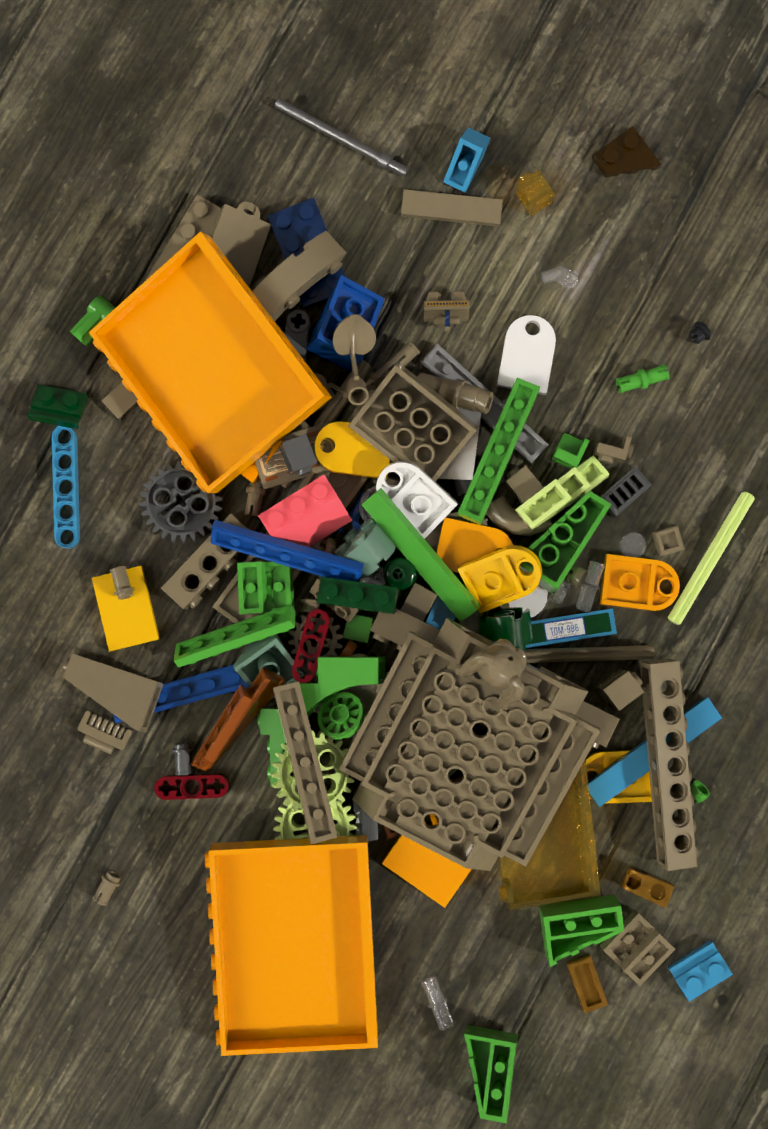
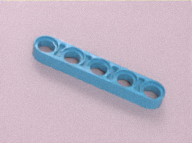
M58 426L52 432L54 538L58 546L71 549L77 546L80 540L77 434L72 428ZM64 430L69 431L71 434L70 441L66 444H61L58 440L59 433ZM64 455L70 456L72 460L70 467L67 469H62L59 466V459ZM69 480L72 483V490L68 494H62L59 489L61 482ZM65 505H70L73 509V515L69 519H63L60 515V510ZM66 530L72 531L74 535L73 541L70 544H64L61 541V534Z

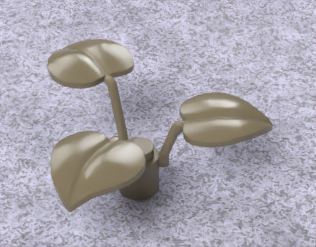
M353 314L343 319L333 333V346L336 352L340 355L350 354L353 378L347 381L345 385L346 390L332 382L327 384L323 375L314 373L332 398L334 397V392L331 388L341 393L343 398L348 397L353 405L366 403L387 376L380 375L376 377L373 386H366L364 380L359 378L355 354L364 355L370 352L376 343L374 328L360 314ZM330 398L326 403H324V404H323L320 408H318L317 410H320V409H323V408L327 407V405L330 403V401L332 400V398Z

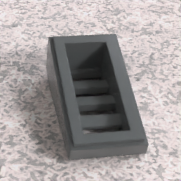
M635 466L600 497L612 504L607 512L614 518L652 484ZM632 475L643 485L640 489L630 479ZM625 481L635 491L633 495L623 485ZM617 488H620L628 499L626 501L616 491ZM612 494L621 505L617 507L609 498V495Z

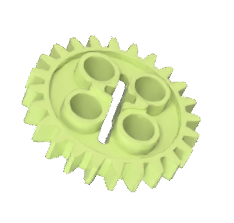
M311 730L321 771L335 769V773H322L323 780L326 778L331 780V787L326 792L330 806L336 809L335 800L338 799L344 802L343 791L351 792L346 787V784L355 781L349 778L348 774L339 770L349 749H340L343 743L341 740L333 743L334 739L328 736L325 739V734L322 731H319L317 737H315L314 731ZM281 744L284 750L283 754L275 752L276 757L280 759L279 762L271 763L273 767L277 768V772L271 773L270 776L278 778V781L273 783L272 787L281 788L276 796L278 798L286 796L283 802L285 806L293 802L292 810L296 812L301 807V813L303 814L299 794L295 791V778L290 775L293 769L287 745ZM324 752H328L331 757L327 765L322 766L320 756Z
M335 800L337 808L334 809L331 806L330 808L333 820H337L335 828L338 837L356 836L350 833L351 830L357 829L355 824L350 823L351 820L355 819V814L347 813L352 807L351 804L343 806V801ZM293 802L288 807L280 806L278 808L283 815H277L274 819L281 823L273 828L274 831L281 833L275 837V840L309 838L308 831L296 836L293 834L294 831L307 829L306 823L298 825L293 821V815L301 813V807L296 812L292 810Z

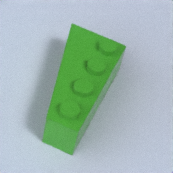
M589 491L538 540L529 546L528 549L534 552L542 566L539 586L552 594L558 590L612 504ZM522 562L520 564L521 569L525 572H532L534 570V566L530 562Z

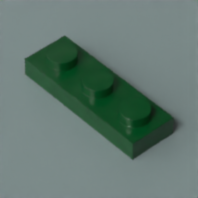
M321 577L317 603L395 615L399 589L396 587Z

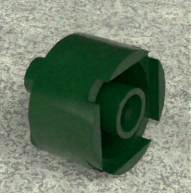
M522 607L494 609V615L487 616V611L478 615L480 635L494 643L499 639H507L515 648L526 650V645L531 644L533 641L530 609L528 608L524 612Z

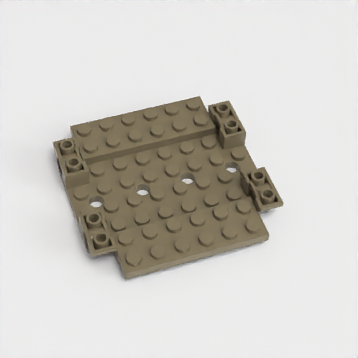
M446 618L434 642L412 631L409 632L339 770L361 781L352 800L372 820L467 869L491 871L498 856L501 858L506 856L526 867L601 730L599 727L574 715L578 712L588 690L542 666L538 669L526 663L521 675V681L524 684L522 697L512 703L507 710H502L497 702L501 691L486 684L480 678L478 672L467 677L456 675L455 673L456 665L464 664L466 660L476 653L486 652L487 648L494 642ZM476 723H484L488 727L487 733L484 735L475 734L472 728ZM455 768L461 770L464 775L463 778L459 781L450 779L448 775L450 770ZM428 814H434L439 818V823L430 826L425 822L424 818Z

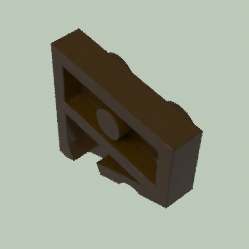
M634 126L592 155V160L606 178L618 176L621 173L633 174L645 169L657 170L661 166L659 160Z

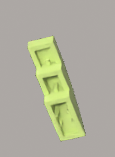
M593 455L558 480H553L515 511L533 530L607 479L609 473Z

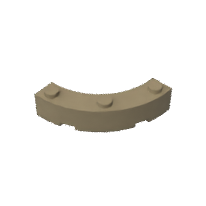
M327 231L307 242L303 247L304 251L297 257L291 254L252 291L274 321L287 308L291 309L300 301L299 296L329 273H336L342 267L341 261L346 255V251Z

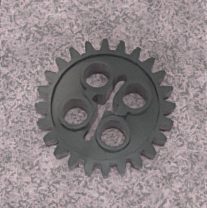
M177 461L176 468L174 469L167 463V471L165 472L157 468L159 476L156 477L150 474L149 477L152 483L143 484L148 492H140V497L146 499V501L140 502L139 506L140 508L147 509L141 513L142 518L150 517L146 522V526L155 525L153 534L155 535L162 531V540H165L170 535L172 543L176 542L177 537H181L182 543L185 544L186 537L189 536L193 542H196L195 534L197 533L204 538L205 533L203 529L206 528L212 531L210 522L219 521V518L214 513H222V508L216 506V504L222 503V498L215 496L221 490L218 493L203 492L196 484L197 478L194 474L185 468H181L179 461ZM181 481H189L192 484L191 488L186 491L180 490L178 484ZM196 490L201 491L199 494L190 497ZM167 494L170 496V501L167 504H159L156 501L158 496ZM179 498L182 501L185 500L186 506L177 505L176 500ZM196 501H202L206 504V507L202 511H195L192 505ZM170 510L167 515H162V512ZM174 515H182L185 520L180 525H174L171 523V518Z

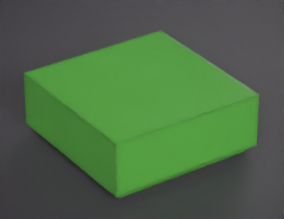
M355 615L350 623L346 621L343 638L368 643L373 618Z

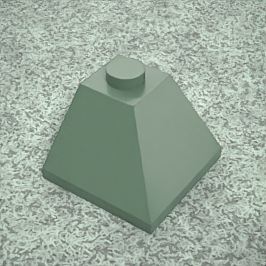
M278 634L249 643L233 666L249 687L262 667L286 678L287 681L284 685L297 681L292 675L295 657ZM298 667L297 672L300 673L301 678L305 673L301 667Z

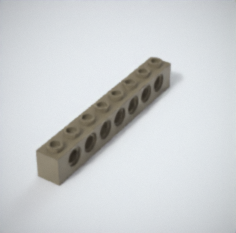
M669 658L640 662L641 681L643 682L642 689L644 691L642 695L657 865L667 871L697 867L696 858L699 852L694 837V832H696V822L692 814L694 798L690 790L692 773L688 767L690 748L686 741L685 732L688 724L684 716L685 694L681 686L683 669L678 660ZM664 681H666L667 688L662 693L661 685ZM668 707L669 714L666 718H664L663 712L665 708ZM668 733H671V740L666 744V736ZM673 758V765L668 769V762ZM675 784V791L670 794V789ZM678 810L677 817L672 819L674 811ZM680 835V840H679V842L675 845V844H674L675 839H676L677 836Z

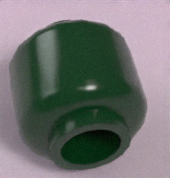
M403 556L389 560L384 567L383 575L387 585L404 590L415 584L419 572Z

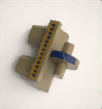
M429 292L427 300L424 301V322H434V325L444 324V332H449L450 324H460V321H469L470 300H466L464 292L451 293V300L441 301V294L438 292Z

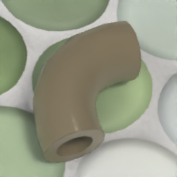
M504 496L491 502L486 516L497 528L512 535L531 536L543 532L552 526L549 519L531 530Z

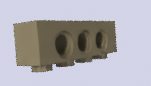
M232 514L223 521L248 529ZM210 535L161 589L182 609L187 610L189 607L194 609L203 599L200 595L207 588L209 590L213 589L220 581L218 576L224 570L228 572L237 563L235 558L240 552L234 550L224 552L221 546L211 544ZM208 557H215L217 565L213 570L208 571L204 565L205 560ZM192 575H196L199 578V585L195 589H190L187 585L188 578Z

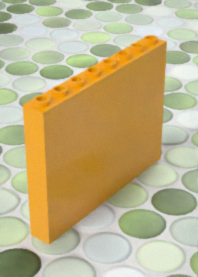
M201 231L89 331V334L94 339V346L109 359L107 361L108 365L123 378L122 383L125 388L135 394L139 407L149 413L153 426L158 431L163 432L167 438V445L180 455L182 465L187 471L194 474L197 478L196 484L203 492L218 493L332 398L213 239Z
M367 835L340 836L315 844H311L309 838L212 843L209 852H205V867L210 868V877L206 880L207 894H211L212 903L208 904V918L213 919V928H210L209 938L210 945L215 947V954L211 955V968L216 970V979H213V995L218 996V1004H215L214 1018L215 1021H219L220 1029L216 1030V1045L221 1046V1056L378 1048Z

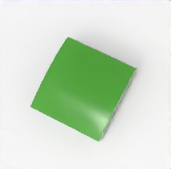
M262 561L237 563L239 614L266 613L292 604L294 608L292 567L275 562Z

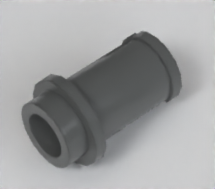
M188 742L175 743L172 749L175 755V775L191 774L190 751H192V747H189Z

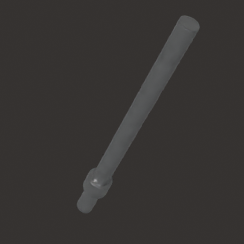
M277 99L275 108L377 162V166L384 170L390 169L403 177L407 175L409 168L393 160V156L385 152L380 153L282 99Z

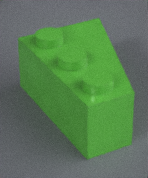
M615 894L539 905L545 955L550 967L557 964L558 960L570 954L574 956L580 953L579 950L593 943L596 945L624 931L622 908Z
M467 1025L464 1037L469 1053V1063L472 1069L480 1118L507 1123L518 1034Z

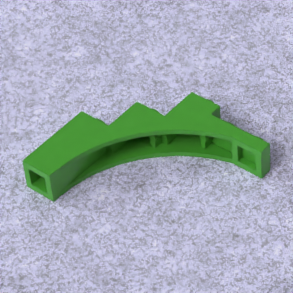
M385 656L318 657V666L315 673L316 677H318V682H299L308 718L329 697L342 690L357 685L383 683L386 679ZM270 706L260 709L257 723L260 728V735H270L267 743V750L270 754V765L268 766L267 775L270 779V787H272V784L277 782L278 778L270 776L271 773L277 772V768L273 767L271 763L279 762L280 759L276 757L275 752L283 754L284 750L281 744L286 745L278 708Z

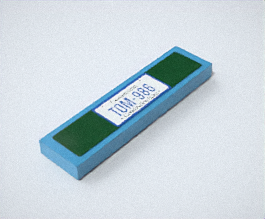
M613 609L531 621L533 641L531 644L526 645V648L617 634Z

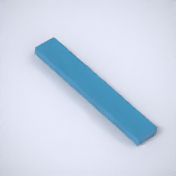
M708 697L702 698L684 711L688 724L685 731L687 743L722 719ZM668 733L666 736V744L671 740V733ZM647 740L641 742L583 784L598 807H601L649 772Z

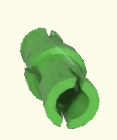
M665 364L645 371L644 369H639L637 373L616 378V386H620L618 388L620 394L640 387L645 389L650 384L669 380V371L665 372L667 369Z

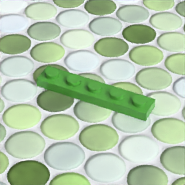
M292 604L177 643L174 662L179 668L188 664H194L211 656H217L231 649H237L243 645L263 640L266 637L287 632L295 628L296 611Z

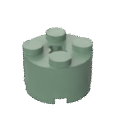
M369 518L361 525L358 531L355 529L350 530L343 538L346 542L339 546L334 553L337 556L364 563L361 579L379 568L377 564L382 559L386 561L392 555L396 545L372 518Z

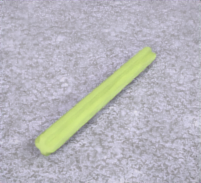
M744 491L738 497L670 612L668 619L674 624L680 625L753 503L755 497L752 494Z

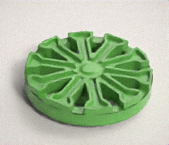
M340 692L332 695L322 704L319 710L318 725L326 736L334 740H342L343 738L353 736L360 729L366 713L363 703L356 695L349 692Z

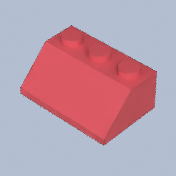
M322 475L258 515L270 536L306 547L315 545L352 521L325 475Z

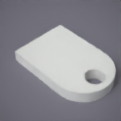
M527 315L518 318L510 325L505 336L497 387L512 389L516 378L540 386L538 394H547L556 337L552 326L545 319L534 315ZM529 323H535L539 327V333L530 335L526 332L525 326Z
M397 461L389 464L382 470L377 480L376 491L382 488L424 539L458 505V502L420 467L408 461ZM389 472H396L400 476V482L397 485H390L386 482L385 476Z

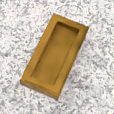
M586 954L567 961L566 965L584 1014L607 1006L608 1002L591 955Z

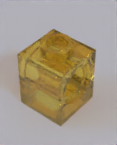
M539 170L533 174L528 172L518 180L515 193L531 216L553 202L555 193Z

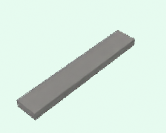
M438 343L420 362L433 376L455 381L465 380L470 385L489 391ZM493 394V402L487 414L481 413V419L493 430L505 404ZM525 423L514 449L531 464L549 444Z

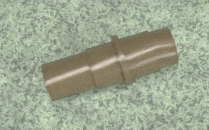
M422 372L418 375L420 380L458 410L462 408L472 412L487 414L491 408L493 392L470 385L465 380L443 379Z

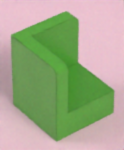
M564 433L551 460L569 469L577 468L590 440L585 438L582 441Z

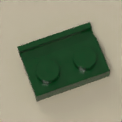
M37 384L27 417L31 421L78 429L88 401L87 394Z

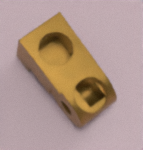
M631 867L627 868L621 883V887L664 908L667 907L675 887L669 881Z

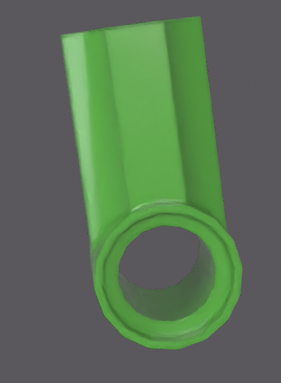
M103 295L97 296L89 304L87 313L70 332L88 348L94 340L89 331L116 307Z

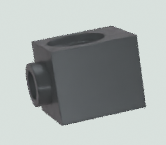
M306 434L282 442L279 446L290 475L297 473L299 477L313 471L311 467L318 463Z

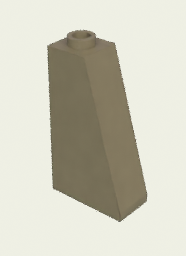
M72 653L71 657L64 664L63 672L65 673L63 678L133 729L147 733L164 684Z

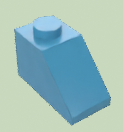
M468 127L458 142L443 182L466 193L491 138Z

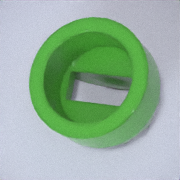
M695 780L690 784L694 803H701L710 796L709 790L702 782Z

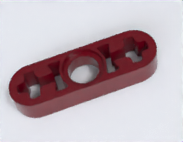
M316 609L311 611L305 621L292 668L293 677L301 683L310 682L315 677L318 657L321 656L330 624L329 616L323 610ZM318 614H321L322 619L325 621V624L320 625L317 633H323L321 639L313 634L306 635L308 629L313 631L314 623L311 622V618H316ZM307 639H315L318 642V650L313 654H308L304 650L303 645ZM301 654L308 658H316L314 664L309 661L308 669L311 670V675H306L304 679L300 678V673L297 672V668L303 667L305 661L299 659Z
M220 773L166 775L157 780L154 791L162 800L220 798L229 791L230 781L227 776ZM190 779L196 780L199 783V791L195 794L187 792L185 788L186 782ZM203 779H207L206 784H213L216 779H219L220 783L224 784L225 787L221 788L220 792H216V788H207V793L204 794L205 784ZM178 780H182L180 795L178 794L179 789H172L169 791V794H166L165 790L160 788V786L165 784V781H168V784L173 786L179 784Z

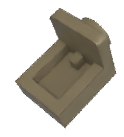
M626 435L622 439L620 448L599 442L595 445L592 456L598 457L599 462L613 464V462L623 463L626 458H630L634 448V444L631 443L632 436Z

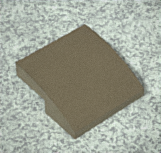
M634 909L623 921L624 931L605 940L600 947L630 978L641 986L670 956L675 948Z

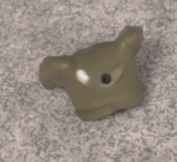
M499 639L491 644L486 652L476 653L466 660L464 664L456 665L455 673L456 675L467 677L478 672L480 678L486 684L501 691L497 701L498 706L502 710H507L512 703L516 702L523 695L524 684L521 681V675L527 663V655L520 648H515L509 640Z

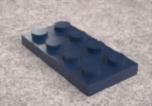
M314 198L268 215L284 259H287L291 254L297 257L304 251L303 247L307 242L327 231ZM342 267L336 273H329L299 296L304 310L328 301L339 276L345 277Z

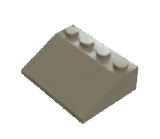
M400 363L392 368L348 425L391 461L414 463L435 482L479 427Z

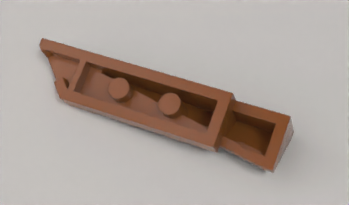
M262 667L250 688L240 684L192 760L191 765L205 772L209 771L260 713V709L264 708L274 697L273 688L284 685L287 681L286 678Z

